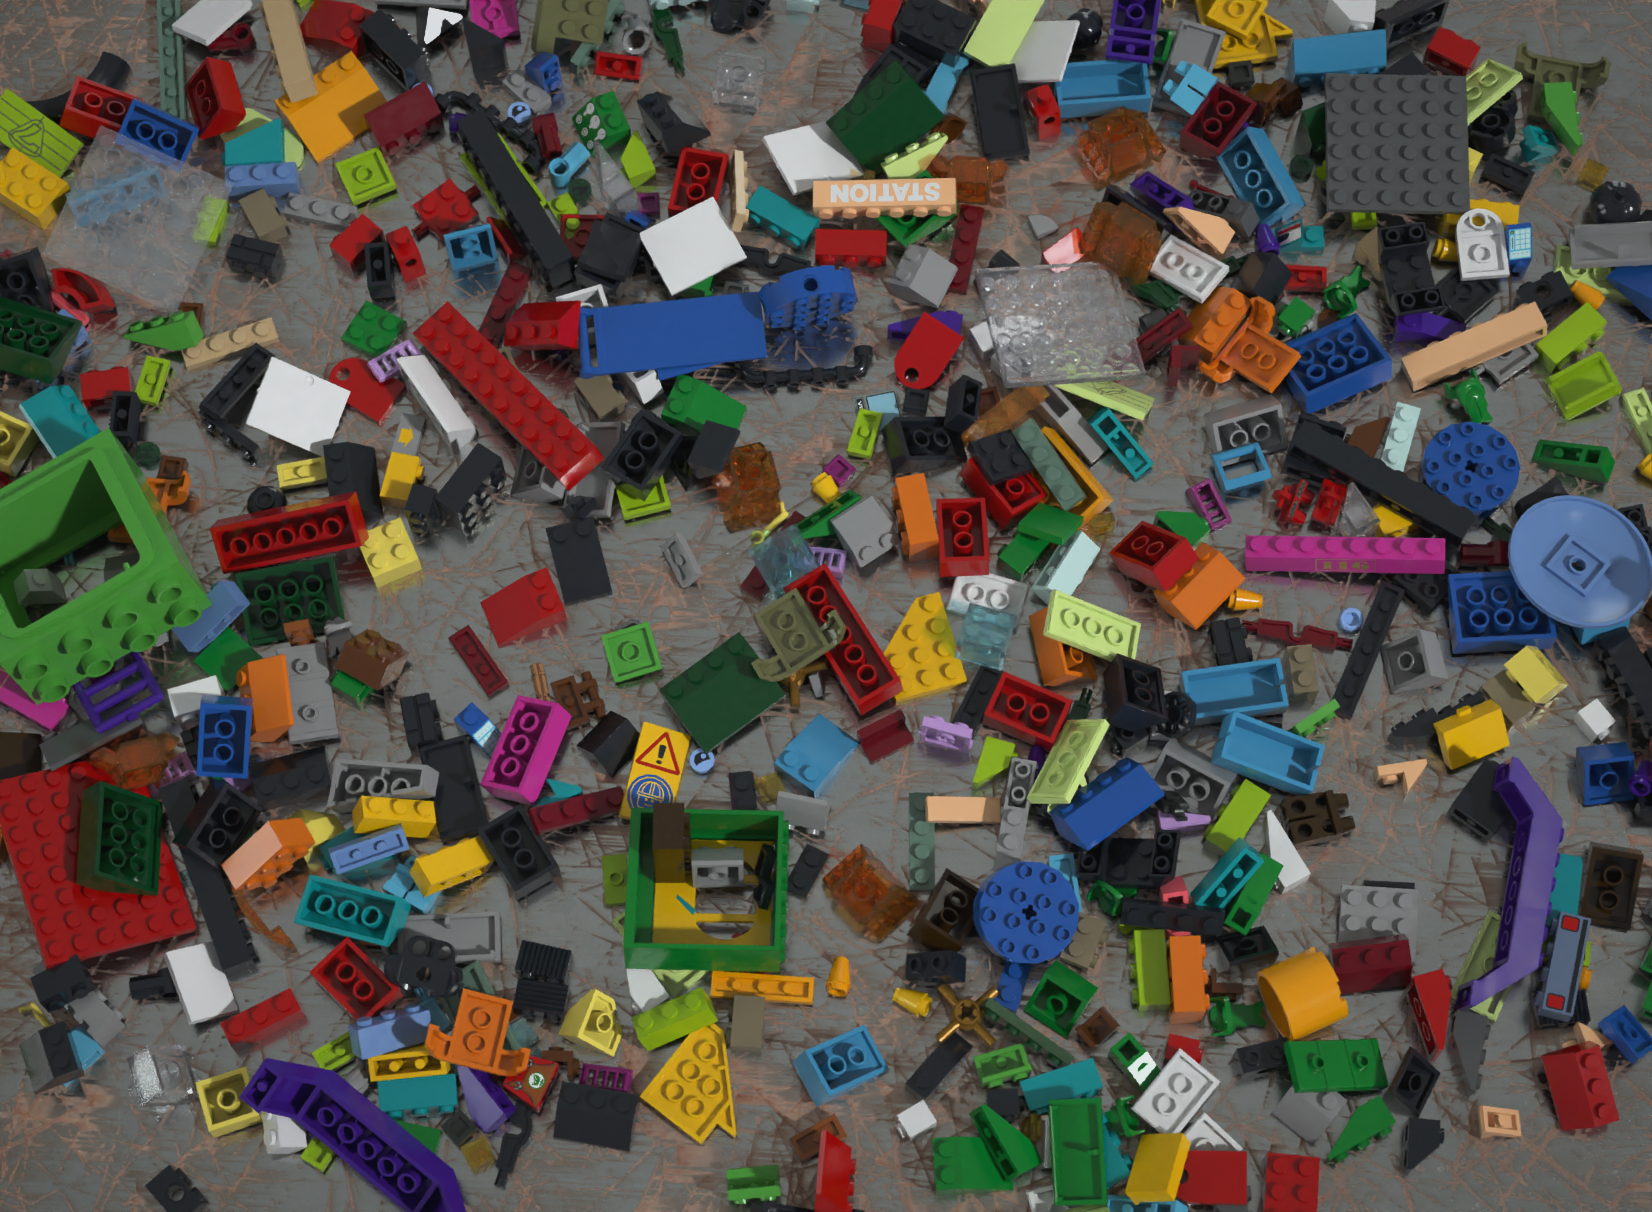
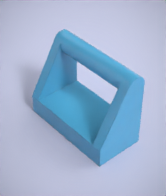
M1258 442L1211 455L1221 492L1272 478L1269 466ZM1254 453L1259 471L1228 480L1220 462Z

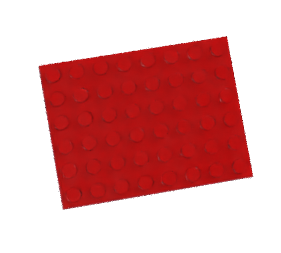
M135 749L64 765L54 771L47 769L0 780V830L46 970L68 961L70 957L76 954L80 959L86 960L195 932L196 925L163 829L161 831L157 896L97 891L76 884L82 791L102 781L152 798Z

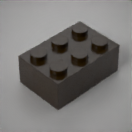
M653 803L652 851L655 883H686V874H691L690 813H685L684 803Z

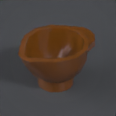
M943 113L945 118L931 129L929 135L935 132L945 133L948 140L943 146H948L960 137L966 127V121L954 114Z

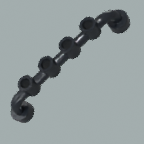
M450 91L444 95L438 93L434 97L442 114L451 107V100L460 101L470 112H475L482 108L490 123L498 127L502 134L513 137L524 149L529 148L534 152V156L528 155L522 161L524 169L534 176L542 169L541 161L543 156L540 145L535 142L537 139L535 134L529 129H526L523 133L517 130L518 123L512 117H508L505 121L498 117L500 111L496 106L490 104L485 108L481 105V97L475 92L467 96L460 91Z
M870 345L854 347V358L859 360L858 365L854 367L836 366L828 369L814 367L810 370L789 369L783 372L768 370L762 373H754L750 370V367L754 366V360L735 361V367L740 368L742 375L747 380L756 383L763 382V388L767 389L777 387V381H787V386L797 387L801 385V380L810 379L811 385H822L825 383V378H834L835 383L844 384L849 382V377L860 375L865 371L869 359L873 358V347Z

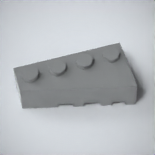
M336 758L327 807L341 814L352 812L361 796L410 800L435 797L439 772L428 765Z
M43 960L31 970L34 975L46 970ZM96 988V990L88 993L84 998L76 999L64 1007L103 1048L126 1026L121 1021L124 1016L115 1006L109 1008L104 1003L107 998Z

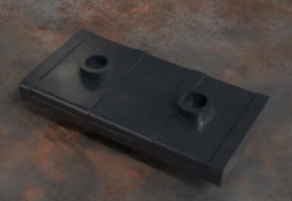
M1015 63L969 70L983 162L1029 156L1030 151Z
M467 735L418 747L422 765H428L439 772L436 794L430 800L434 801L436 824L441 842L478 833L477 829L489 822Z

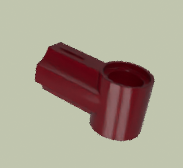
M238 23L233 28L224 31L208 45L210 52L238 49L246 53L254 49L256 40L248 24Z
M554 112L531 117L534 133L538 137L543 159L553 160L562 155V148L557 134L558 127Z
M1501 540L1491 541L1487 544L1461 543L1459 562L1461 566H1482L1488 569L1490 565L1509 566V544Z

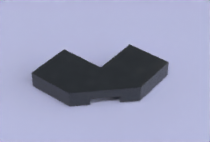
M764 843L761 846L755 865V876H758L759 881L757 887L754 888L753 898L759 909L768 910L775 889L770 875L777 853L772 845Z

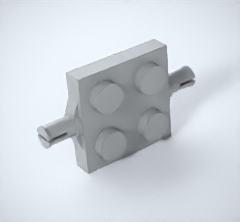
M1528 343L1472 368H1475L1477 376L1483 371L1488 372L1500 385L1536 360L1539 354L1531 346V343Z

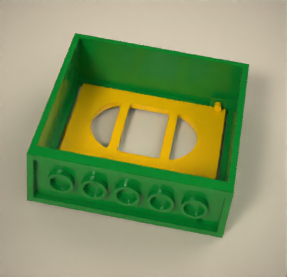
M631 808L623 942L625 968L780 972V963H785L789 821L784 820V811L685 809V813H690L691 874H686V883H655L654 901L653 808ZM775 841L777 856L774 862L775 889L773 892L772 941V899L768 910L759 909L756 904L755 914L695 912L692 915L676 898L679 895L695 909L696 888H693L692 849H699L700 847L724 849L727 846L743 848L744 863L755 872V865L761 846L764 843L772 845L774 848ZM773 869L770 875L771 881L773 879ZM744 875V884H758V876ZM653 902H654V920H653ZM652 921H653V940H652ZM696 923H752L754 925L749 931L737 938L717 939L704 933Z

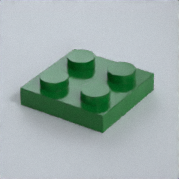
M366 300L342 335L341 340L360 352L376 358L393 348L407 327V322Z

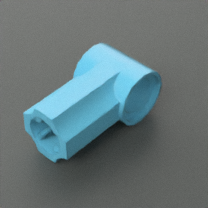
M574 142L560 158L553 159L550 162L549 175L553 186L563 188L569 185L571 176L590 157V152L580 142Z

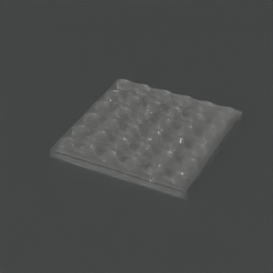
M100 125L42 256L168 312H177L234 185Z
M1113 261L976 269L975 279L1004 388L1144 379L1146 371Z

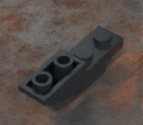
M1479 691L1474 695L1471 693L1464 695L1458 700L1459 704L1454 707L1448 705L1441 709L1438 714L1434 708L1426 712L1422 709L1411 717V721L1406 724L1402 721L1392 727L1388 741L1390 744L1405 745L1438 740L1437 732L1433 726L1434 723L1457 714L1456 710L1464 706H1470L1471 708L1484 702L1485 698Z

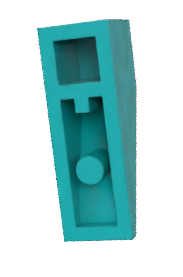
M1103 406L1087 420L1110 451L1135 479L1154 465L1153 461L1109 408Z

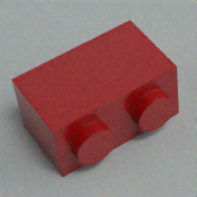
M1439 27L1427 46L1423 59L1456 76H1467L1477 60L1481 47L1472 40H1466L1456 35L1452 30Z
M362 214L360 217L353 219L342 234L336 235L329 246L332 255L351 272H354L365 261L364 244L385 242L386 240L383 230Z
M115 366L110 370H90L87 373L80 374L82 401L87 410L112 406V393L114 391L134 392L133 377L128 367Z

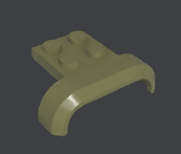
M538 0L531 41L533 53L536 56L540 52L554 54L556 37L602 45L609 0Z
M1526 42L1520 44L1517 47L1514 68L1516 71L1521 72L1522 76L1533 79L1527 119L1548 123L1542 116L1539 96L1544 83L1572 82L1573 91L1577 92V103L1575 105L1577 111L1580 88H1595L1607 82L1610 70L1609 60L1606 57H1601L1595 63L1576 62L1534 54L1527 49Z
M794 588L754 614L777 655L766 660L758 658L751 664L761 680L769 682L781 681L837 646L844 637L846 626L838 612L834 609L827 614L828 620L820 627L800 592Z

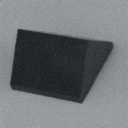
M465 18L462 22L473 73L506 66L508 60L504 39Z
M1250 252L1230 288H1235L1250 299L1260 296L1275 306L1293 273L1275 253Z
M706 420L687 460L694 475L701 479L721 474L741 431Z
M610 711L576 746L613 779L633 759L639 732L627 718Z
M1264 925L1251 928L1246 935L1238 931L1215 937L1225 975L1275 964L1279 956V950Z
M1409 1047L1403 1055L1382 1100L1419 1118L1440 1072L1416 1049Z

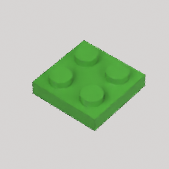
M649 622L601 635L615 684L663 670Z
M1334 698L1293 726L1288 732L1306 737L1316 730L1314 724L1319 728L1335 717L1334 711L1340 705Z

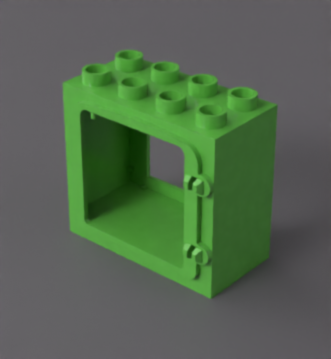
M110 428L0 489V666L37 705L43 702H56L64 698L69 693L72 685L86 677H99L106 674L114 666V661L132 651L142 652L148 650L155 645L158 636L175 626L186 627L195 623L201 617L202 611L212 606L203 585L144 473ZM124 523L140 554L138 563L130 567L129 563H124L125 571L32 623L25 606L18 604L13 582L24 569H43Z

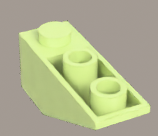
M935 132L926 137L927 141L921 144L915 142L907 146L905 152L899 155L893 153L885 157V162L881 163L887 179H915L926 170L948 140L947 135Z

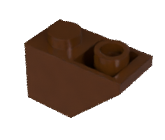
M1255 83L1245 94V96L1258 102L1257 107L1249 117L1259 125H1262L1266 120L1270 121L1277 113L1278 109L1276 106L1281 99L1279 97L1281 87L1276 84Z

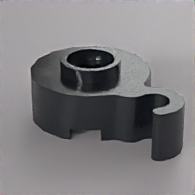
M1510 89L1502 96L1503 100L1496 101L1468 125L1469 139L1475 147L1481 150L1493 151L1502 149L1514 140L1516 127L1513 115L1517 113L1518 105L1517 96L1513 90Z

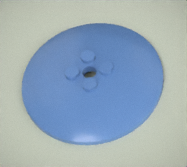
M1575 495L1551 497L1530 507L1520 517L1512 530L1508 545V559L1515 582L1525 597L1536 608L1561 623L1585 629L1611 627L1632 617L1642 607L1652 588V556L1645 539L1628 518L1603 502ZM1572 563H1578L1583 571L1575 570L1572 567Z

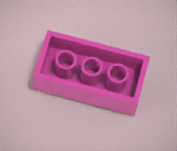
M517 695L480 785L494 797L535 806L572 716L559 703Z

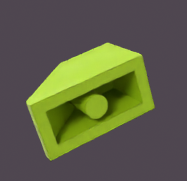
M638 130L633 132L621 157L622 168L619 169L622 181H627L630 189L656 180L654 164Z
M986 736L973 779L972 789L978 790L1008 774L1012 757H1018V753L1014 752L1016 744Z

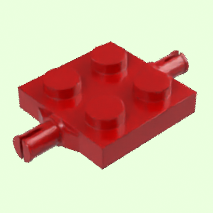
M448 179L413 204V209L420 216L422 223L411 229V232L418 238L428 230L435 234L440 242L443 243V235L449 234L452 231H459L479 217V212L471 204L470 199L481 193L480 189L474 184V186L463 192L451 179Z

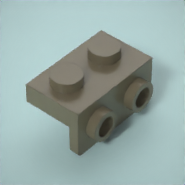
M1079 912L1077 929L1070 944L1062 950L1059 960L1082 968V972L1087 974L1089 967L1094 969L1099 958V954L1095 953L1098 945H1104L1108 935V931L1104 930L1106 922Z

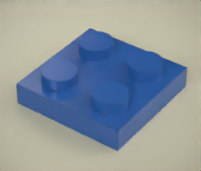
M1625 1005L1598 1023L1604 1036L1617 1046L1620 1055L1631 1064H1634L1652 1051V1037Z

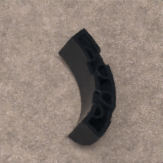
M103 51L98 64L86 79L121 91L131 68L122 58ZM71 90L54 98L26 102L60 125Z

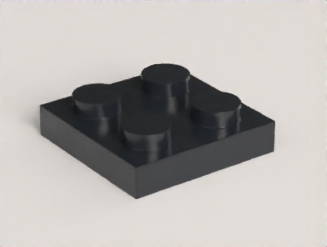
M1011 429L971 441L968 445V449L990 486L1029 474L1034 468L1024 450L1011 433Z

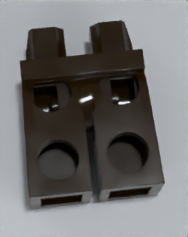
M1333 790L1287 797L1283 798L1279 805L1285 827L1288 826L1286 829L1287 836L1296 850L1312 844L1340 840L1343 834L1352 832L1355 829L1353 817L1346 816L1340 818L1338 811L1348 809L1349 807L1346 793L1334 794Z

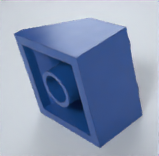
M1626 742L1576 747V772L1584 806L1634 800V794L1630 791L1628 781L1634 773V754Z

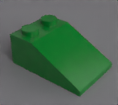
M924 170L915 179H928L933 177L926 170ZM928 214L925 217L903 215L898 218L891 217L890 215H880L875 219L906 248L909 244H913L941 228L956 214L946 217L937 214Z
M682 374L678 375L661 413V418L669 426L681 433L698 436L706 420L738 429L747 406L703 381Z
M982 1137L932 1138L935 1196L1013 1191V1180L1007 1183Z

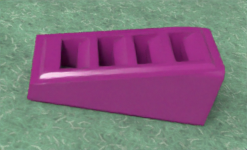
M1211 478L1185 490L1199 515L1208 522L1211 531L1232 521ZM1204 489L1207 491V493L1202 496H1199L1198 492ZM1210 497L1212 502L1204 505L1202 501ZM1216 506L1217 510L1208 514L1207 509ZM1218 514L1222 515L1223 518L1212 522V517Z
M583 1063L579 1084L630 1094L634 1072L631 1069ZM589 1071H594L592 1083L586 1084ZM599 1073H604L601 1086L597 1085ZM609 1074L613 1075L611 1087L607 1086ZM618 1077H623L621 1088H616Z

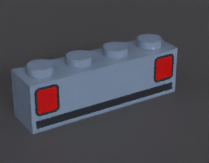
M1563 911L1556 918H1552L1549 927V933H1553L1552 940L1547 942L1544 957L1548 958L1547 965L1542 967L1539 981L1543 982L1542 991L1537 992L1535 1006H1538L1537 1015L1568 1022L1573 1017L1591 918Z

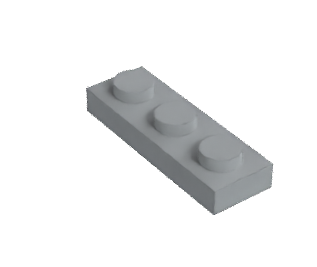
M289 192L283 214L287 218L346 230L349 223L357 217L358 208L353 205Z

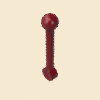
M1195 179L1191 180L1189 183L1190 189H1199L1205 192L1226 196L1222 193H1219L1217 191L1200 185L1199 182Z

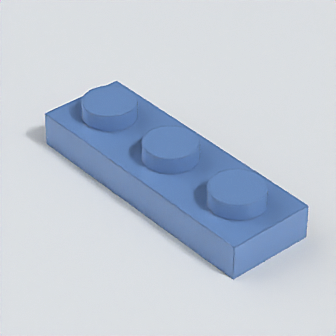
M400 823L329 848L328 850L336 873L340 874L409 850L410 848Z

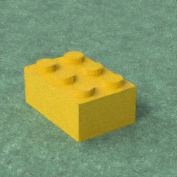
M12 147L0 161V202L45 230L68 203L65 194L71 192V189L66 181Z

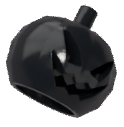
M1609 180L1597 186L1592 192L1589 202V213L1596 224L1636 222L1640 216L1642 200L1633 185L1626 182Z

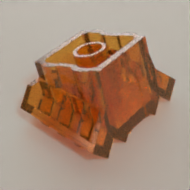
M1124 106L1088 122L1089 130L1080 133L1074 142L1076 149L1097 183L1108 186L1113 178L1122 180L1124 176L1135 170L1146 169L1151 160L1160 162L1166 153L1164 146L1141 111L1130 110Z
M940 154L930 162L931 168L941 178H956L957 203L987 205L991 201L992 185L1006 176L1010 169L1002 159L992 165L985 157L956 155L947 161Z
M1122 201L1116 206L1111 202H1096L1080 239L1079 249L1081 255L1092 254L1094 263L1103 264L1114 271L1117 277H1129L1131 285L1145 284L1163 242L1160 232L1157 231V222Z
M761 442L733 448L722 473L712 476V482L716 486L719 498V508L724 511L723 523L731 527L779 515L781 502L778 493L781 490V485L772 452L767 451Z
M165 732L154 737L148 736L119 743L108 748L104 747L92 751L86 763L107 772L117 787L126 790L158 783L165 777L164 770L169 766L166 753L174 750L180 738Z
M862 843L822 878L825 886L831 891L830 894L860 925H864L879 939L920 903L916 896L908 891L905 885L887 869L883 862L876 858L872 851Z

